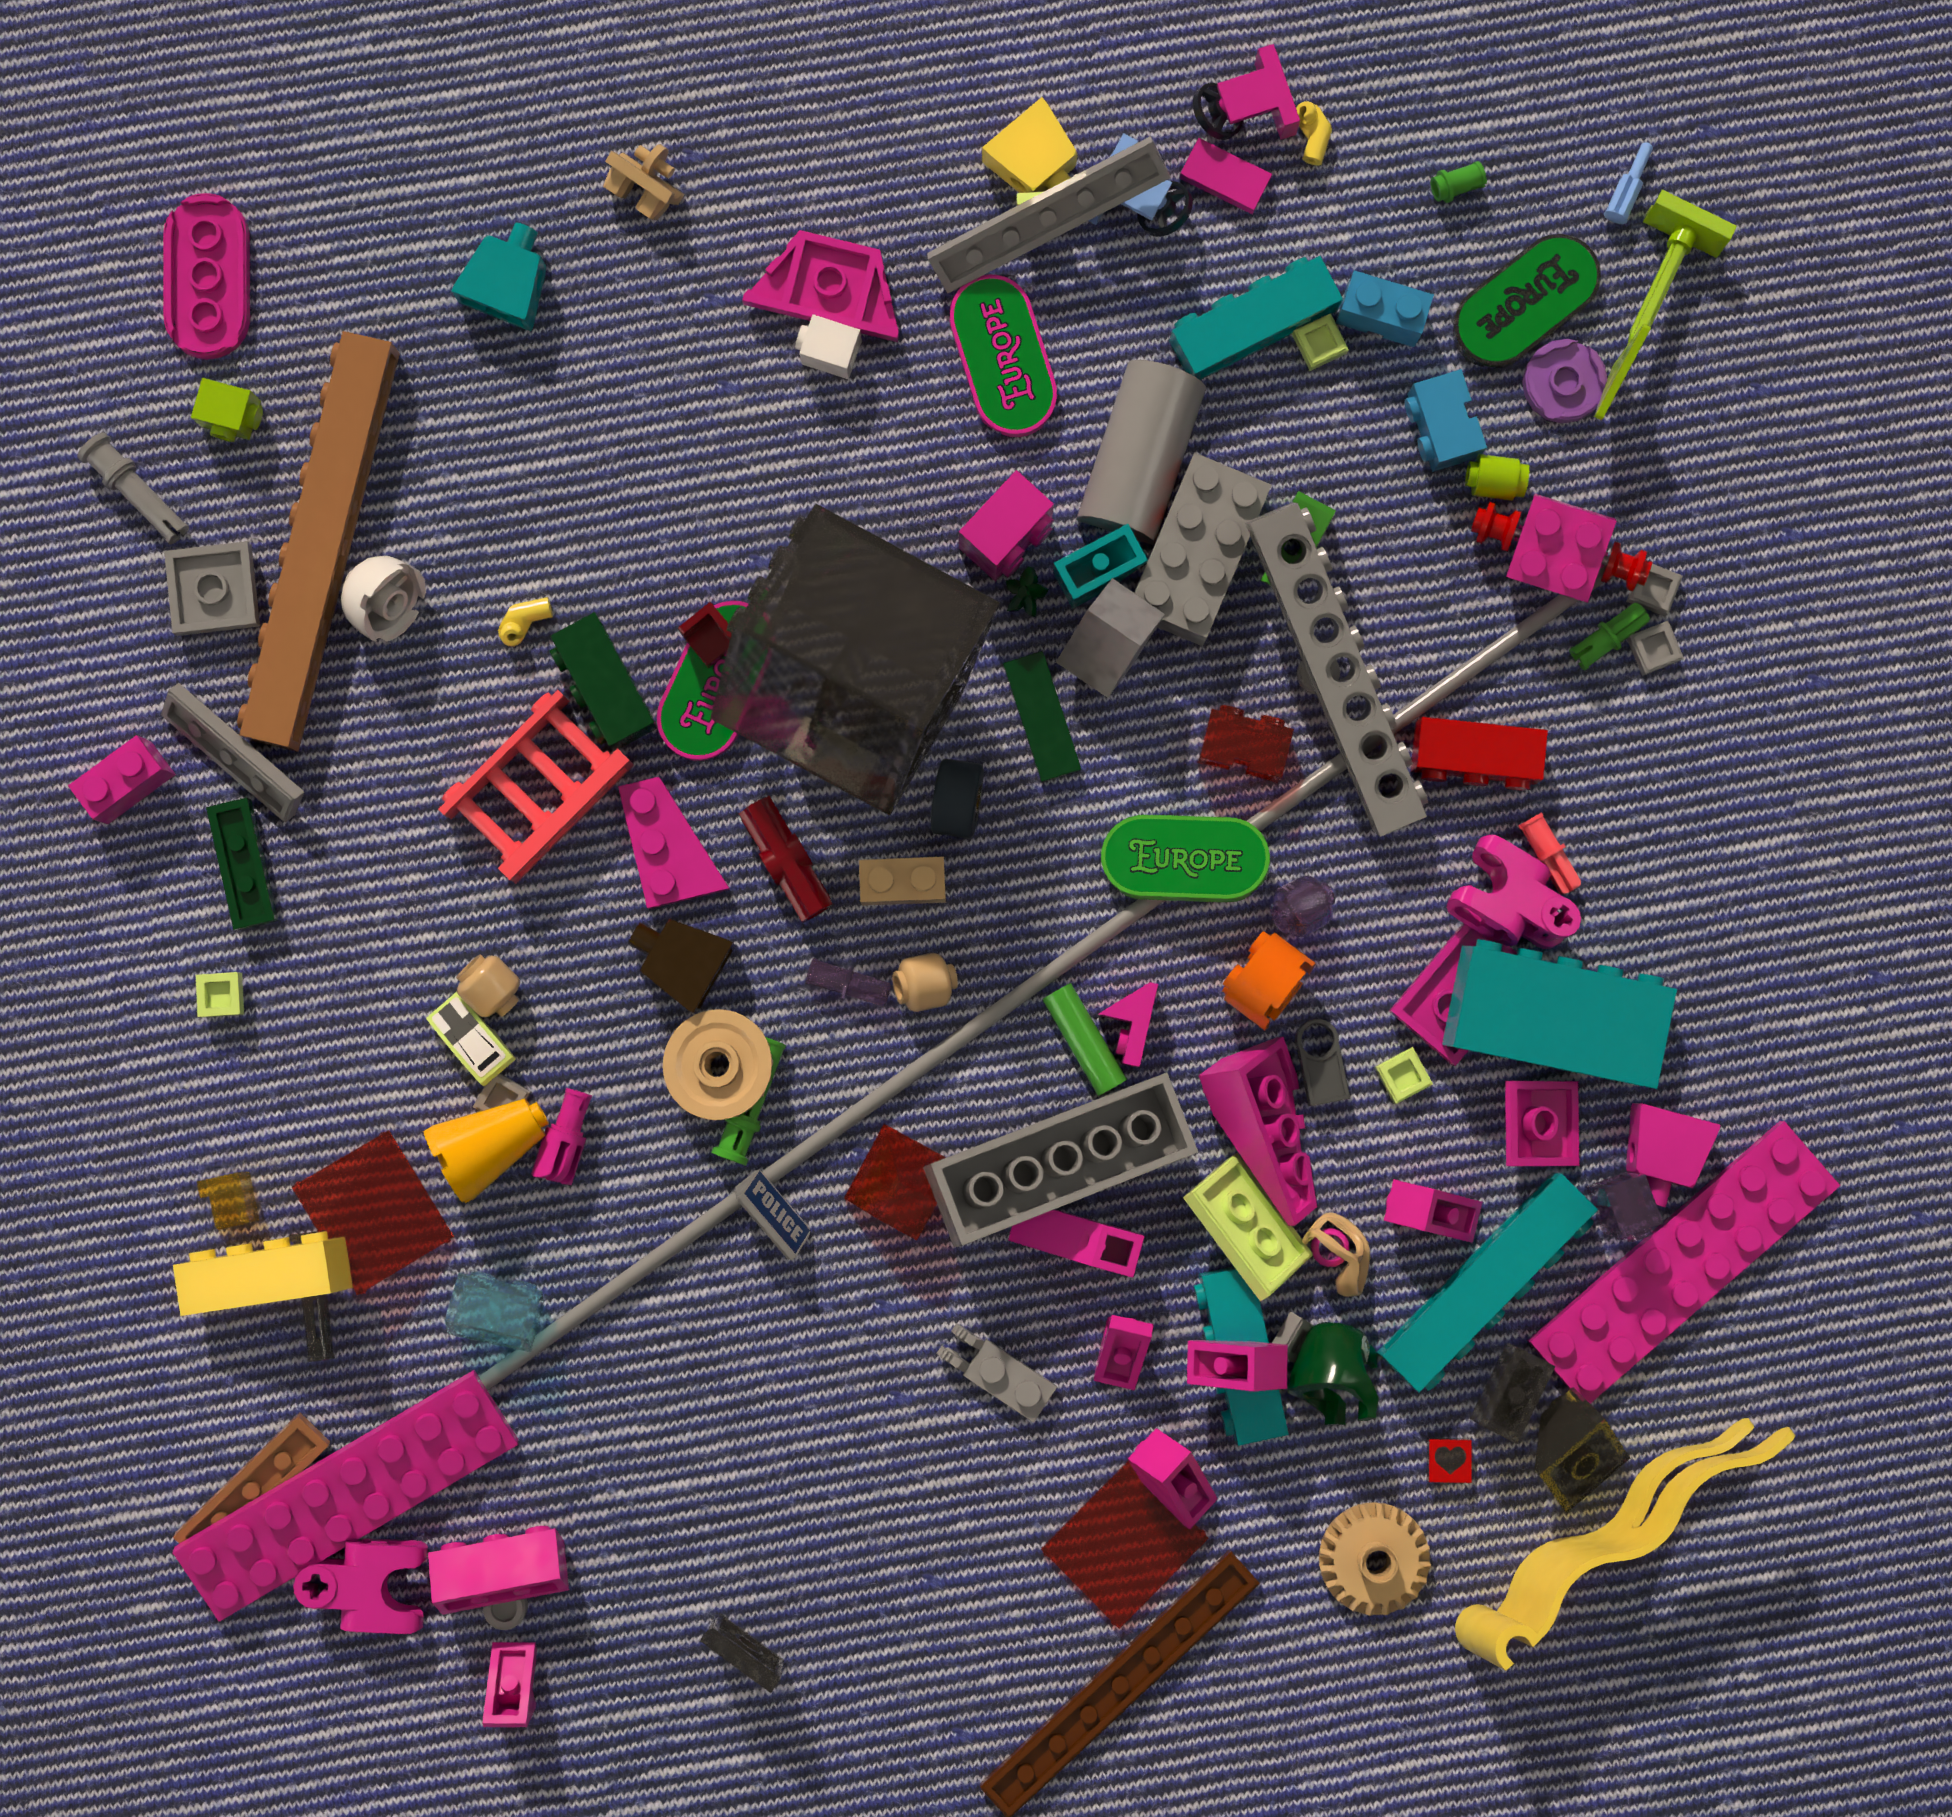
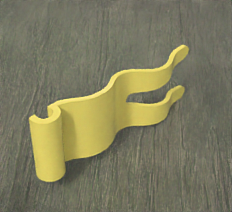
M1744 1418L1734 1423L1719 1437L1710 1442L1676 1448L1658 1456L1637 1475L1622 1507L1605 1526L1588 1534L1558 1538L1535 1549L1518 1567L1506 1598L1497 1611L1479 1604L1465 1608L1459 1614L1455 1624V1633L1458 1641L1465 1649L1506 1671L1514 1664L1506 1653V1646L1509 1640L1515 1638L1534 1647L1554 1624L1564 1596L1581 1575L1605 1563L1632 1560L1652 1552L1672 1534L1687 1502L1700 1485L1722 1471L1761 1464L1773 1458L1794 1440L1795 1434L1789 1427H1784L1749 1451L1709 1457L1686 1467L1666 1485L1649 1517L1641 1525L1658 1486L1671 1471L1687 1461L1722 1454L1732 1449L1753 1430L1754 1425L1749 1418Z

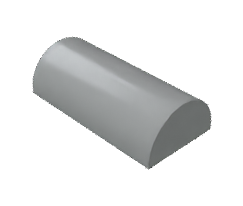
M1131 360L1128 362L1076 517L1077 521L1111 532L1129 524L1138 541L1155 546L1206 391V386L1201 380L1181 369L1155 361Z

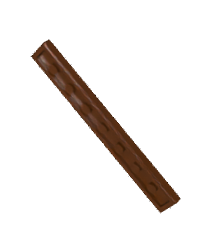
M1229 1549L980 1783V1788L1006 1817H1012L1251 1593L1260 1582Z

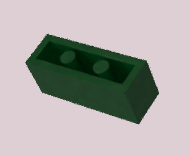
M595 612L550 635L556 647L549 651L559 670L563 672L568 669L575 681V684L571 685L569 689L581 709L586 706L590 709L595 720L590 722L589 726L600 745L608 743L615 751L617 748L620 749L658 729L638 688L603 623Z

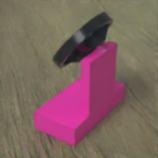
M1274 44L1258 49L1254 63L1257 71L1220 83H1207L1195 92L1193 97L1195 117L1200 126L1210 136L1219 140L1230 139L1240 131L1243 120L1268 112L1272 114L1280 140L1296 135L1300 118ZM1201 96L1209 103L1208 110L1214 119V126L1204 115L1201 106ZM1228 120L1230 125L1234 124L1232 132L1221 131L1225 121Z

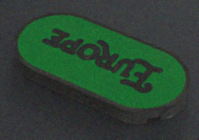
M1567 234L1547 235L1532 243L1461 301L1453 321V340L1459 352L1469 362L1481 367L1505 368L1518 362L1584 310L1593 300L1601 281V268L1597 256L1584 241Z

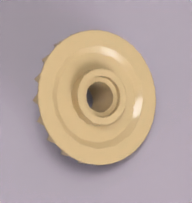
M716 1009L693 1015L674 1031L665 1048L663 1075L671 1096L684 1110L700 1118L724 1120L738 1117L740 1114L752 1109L755 1103L764 1096L767 1085L771 1081V1070L774 1062L771 1056L770 1044L756 1024L737 1012ZM726 1055L729 1060V1068L724 1075L715 1077L711 1070V1064L717 1056Z
M1363 1503L1343 1511L1331 1522L1321 1541L1319 1566L1325 1585L1338 1602L1354 1612L1363 1613L1368 1616L1388 1615L1396 1610L1404 1609L1409 1602L1418 1597L1422 1587L1427 1584V1575L1431 1567L1430 1548L1424 1532L1406 1512L1385 1503ZM1372 1552H1385L1387 1559L1383 1568L1377 1571L1367 1569L1366 1561Z

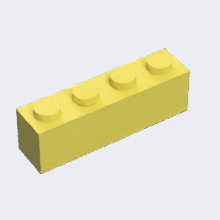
M327 1231L301 1235V1244L290 1245V1238L285 1237L263 1241L264 1249L253 1251L252 1243L226 1247L227 1255L216 1257L215 1249L189 1253V1262L173 1265L180 1316L330 1294L353 1288L345 1237L328 1239Z

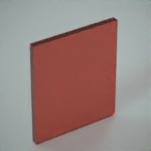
M389 1130L381 1132L378 1137L308 1178L296 1182L291 1187L318 1232L327 1231L328 1239L345 1237L353 1285L352 1289L357 1296L365 1294L371 1287L439 1246L448 1244L454 1238L451 1230Z
M1127 1460L1041 1547L1044 1556L1049 1557L1111 1620V1624L1120 1629L1209 1538L1206 1536V1532L1196 1524L1191 1529L1185 1527L1140 1481L1129 1460Z

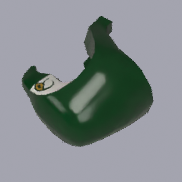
M1319 1323L1310 1329L1303 1342L1290 1375L1287 1392L1305 1400L1322 1412L1325 1417L1324 1425H1345L1346 1403L1339 1394L1330 1389L1345 1390L1359 1400L1358 1421L1376 1418L1379 1397L1364 1364H1367L1370 1369L1377 1368V1352L1369 1343L1366 1334L1353 1326L1343 1323Z

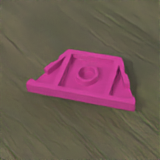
M799 230L787 244L783 254L776 257L765 269L766 273L751 290L748 289L743 295V305L808 321L811 320L813 314L860 329L861 334L898 342L899 339L898 326L880 249Z

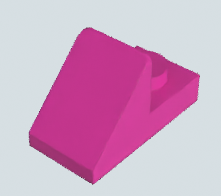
M1149 982L1098 1014V1016L1130 1023L1128 1030H1120L1115 1053L1123 1055L1121 1064L1140 1067L1158 987L1156 983Z
M1116 1315L1108 1317L1093 1381L1135 1390L1152 1338L1153 1324Z
M492 1642L482 1722L483 1727L528 1726L536 1709L533 1693L537 1656L535 1642Z

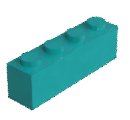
M1321 256L1308 261L1307 257L1300 258L1284 269L1286 273L1274 279H1271L1269 275L1264 276L1250 284L1248 292L1236 298L1233 294L1220 298L1211 305V311L1199 317L1196 313H1191L1179 319L1174 324L1175 329L1171 332L1169 342L1184 371L1202 380L1291 335L1294 330L1330 313L1337 312L1343 297Z
M1232 1266L1200 1273V1284L1193 1286L1198 1309H1206L1210 1325L1202 1327L1204 1339L1209 1341L1269 1343L1260 1301L1236 1268ZM1215 1387L1216 1393H1224L1228 1410L1221 1411L1226 1437L1233 1435L1234 1441L1238 1446L1289 1435L1279 1389L1253 1392Z

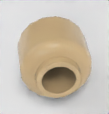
M928 953L903 959L899 964L898 971H894L892 976L897 1001L899 1004H905L908 1009L914 1012L947 1005L951 999L952 989L958 987L957 973L952 964L947 965L942 956L937 953Z
M481 954L478 955L456 977L460 981L457 987V994L480 1017H489L495 1012L502 1017L519 1001L515 993L519 988L520 979L497 956L484 958Z

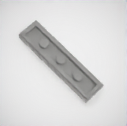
M180 683L168 690L161 712L162 717L282 821L286 823L296 815L304 795V791Z

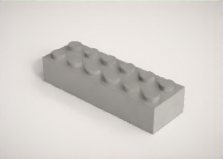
M1166 1072L931 1163L923 1168L953 1247H959L1196 1154L1198 1149Z

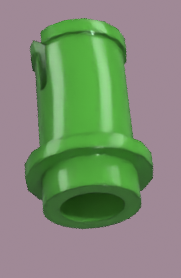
M1479 161L1450 172L1439 170L1436 176L1430 180L1434 198L1438 202L1443 200L1445 203L1452 202L1454 196L1478 188L1486 187L1485 184H1487L1484 167Z

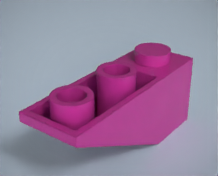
M1054 1209L1013 1225L1008 1241L1133 1278L1144 1235Z

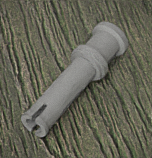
M105 432L98 433L89 439L79 450L78 459L82 463H89L103 477L102 483L106 488L111 490L118 489L166 539L168 544L171 545L179 541L181 538L169 525L171 524L183 536L189 530V525L184 523L136 474L135 462L131 458H124L110 444L111 439Z

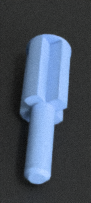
M1645 142L1641 144L1629 173L1623 174L1622 178H1620L1607 210L1604 212L1605 218L1613 223L1626 224L1628 221L1627 219L1643 185L1640 177L1653 150V146L1650 143Z

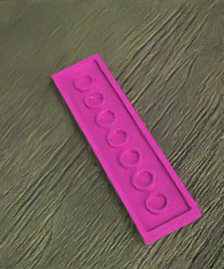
M1779 1121L1527 1341L1578 1401L1587 1407L1839 1188L1840 1184L1787 1123Z
M473 1370L176 1545L173 1555L220 1622L296 1577L305 1567L318 1564L345 1548L346 1541L355 1542L517 1446L518 1438L479 1376Z

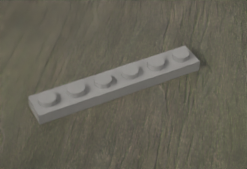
M1150 136L928 252V260L948 294L1170 179L1169 171Z

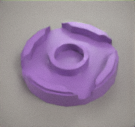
M1562 339L1551 341L1536 351L1525 367L1522 380L1525 398L1533 411L1546 420L1563 424L1579 421L1596 409L1607 382L1605 365L1598 353L1589 346L1585 347L1575 340Z

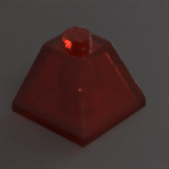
M884 1124L844 1199L885 1224L918 1240L937 1205L923 1167L947 1157Z

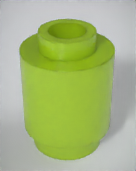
M1478 454L1476 461H1469L1467 465L1465 486L1471 487L1472 496L1511 501L1514 497L1524 498L1529 481V465L1521 464L1520 460L1515 458Z

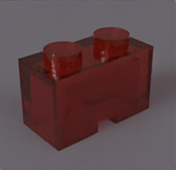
M1220 705L1219 710L1211 709L1208 714L1196 763L1228 771L1234 763L1247 767L1245 775L1278 783L1283 776L1294 729L1284 727L1285 721L1273 716L1261 715L1260 720L1243 717L1245 711L1232 706Z

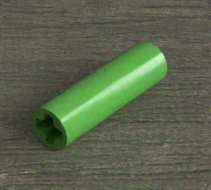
M1071 983L1042 999L1098 1096L1127 1080Z

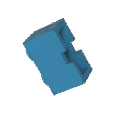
M1354 270L1347 284L1335 323L1365 333L1368 331L1383 335L1384 339L1415 347L1423 333L1434 294Z
M1462 369L1412 385L1407 393L1408 398L1405 399V409L1410 422L1417 423L1421 435L1417 439L1419 453L1424 462L1429 461L1432 472L1476 459L1478 454H1483L1487 449V445L1477 416L1469 418L1464 405L1472 400Z

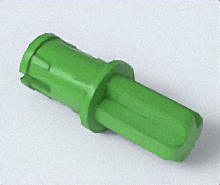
M1633 603L1606 624L1600 622L1598 630L1575 647H1571L1569 652L1575 662L1579 659L1580 663L1578 665L1583 670H1587L1590 665L1613 648L1617 651L1622 648L1620 643L1649 623L1650 617L1643 606Z

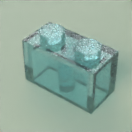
M474 1271L471 1272V1275L458 1273L444 1320L448 1335L531 1352L544 1308L543 1292L537 1290L535 1285L526 1281L516 1280L509 1284L496 1281L494 1276L484 1272Z

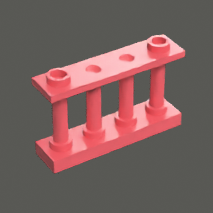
M559 690L553 695L548 692L540 697L531 708L534 714L464 784L457 782L451 786L442 797L445 803L438 809L444 816L453 819L461 812L503 854L501 859L504 862L498 869L514 883H517L634 766L618 748L612 754L609 751L603 752L561 711L570 701ZM548 723L553 725L592 764L590 769L593 773L582 784L579 781L573 782L532 741ZM519 752L562 793L561 799L564 802L553 813L549 810L544 812L502 771ZM489 782L532 823L531 829L534 832L523 843L519 840L514 842L472 800Z

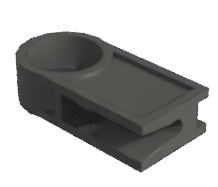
M1313 1019L1303 1023L1296 1032L1295 1046L1298 1052L1308 1106L1350 1099L1336 1028L1330 1022L1322 1019ZM1312 1024L1325 1027L1332 1037L1330 1050L1320 1057L1308 1054L1301 1043L1303 1032Z

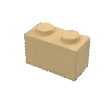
M944 857L859 860L860 902L862 906L946 903Z

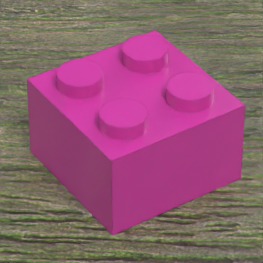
M1016 470L959 531V549L995 582L1002 574L1008 578L1023 563L1024 558L1022 556L1030 544L1038 547L1051 533L1052 528L1050 526L1054 521L1052 519L1054 503Z

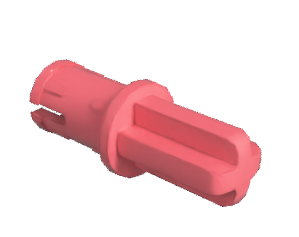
M1541 812L1518 827L1530 843L1538 857L1537 859L1550 869V879L1559 894L1564 895L1578 888L1581 885V880L1563 851V848L1566 847L1565 844H1559Z

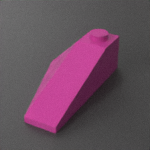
M1282 1036L1224 1057L1198 1076L1213 1116L1287 1225L1295 1226L1317 1208L1310 1157L1302 1152L1299 1129L1305 1128L1303 1114L1296 1115L1293 1090L1299 1089L1298 1077Z

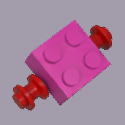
M1534 494L1524 526L1519 524L1518 528L1516 527L1521 511L1515 510L1508 517L1497 513L1496 504L1489 502L1487 510L1480 507L1477 510L1471 532L1478 533L1476 542L1482 544L1488 537L1501 541L1502 550L1507 552L1513 536H1515L1514 541L1518 542L1506 575L1508 578L1587 603L1600 568L1603 569L1604 565L1605 568L1601 582L1607 583L1611 578L1617 577L1626 580L1627 590L1634 591L1636 584L1644 586L1653 563L1645 560L1647 551L1640 550L1635 556L1622 553L1621 543L1614 541L1609 557H1607L1608 552L1606 550L1617 522L1615 518L1538 494Z

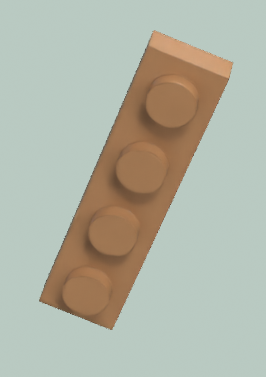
M299 1412L175 1532L173 1538L180 1544L302 1472L329 1446L330 1441Z

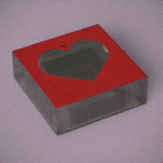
M1427 1437L1426 1480L1428 1482L1472 1483V1440L1470 1438Z

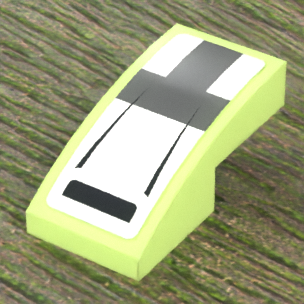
M457 992L426 1017L441 1039L482 1086H486L516 1060L496 1032L484 1022Z

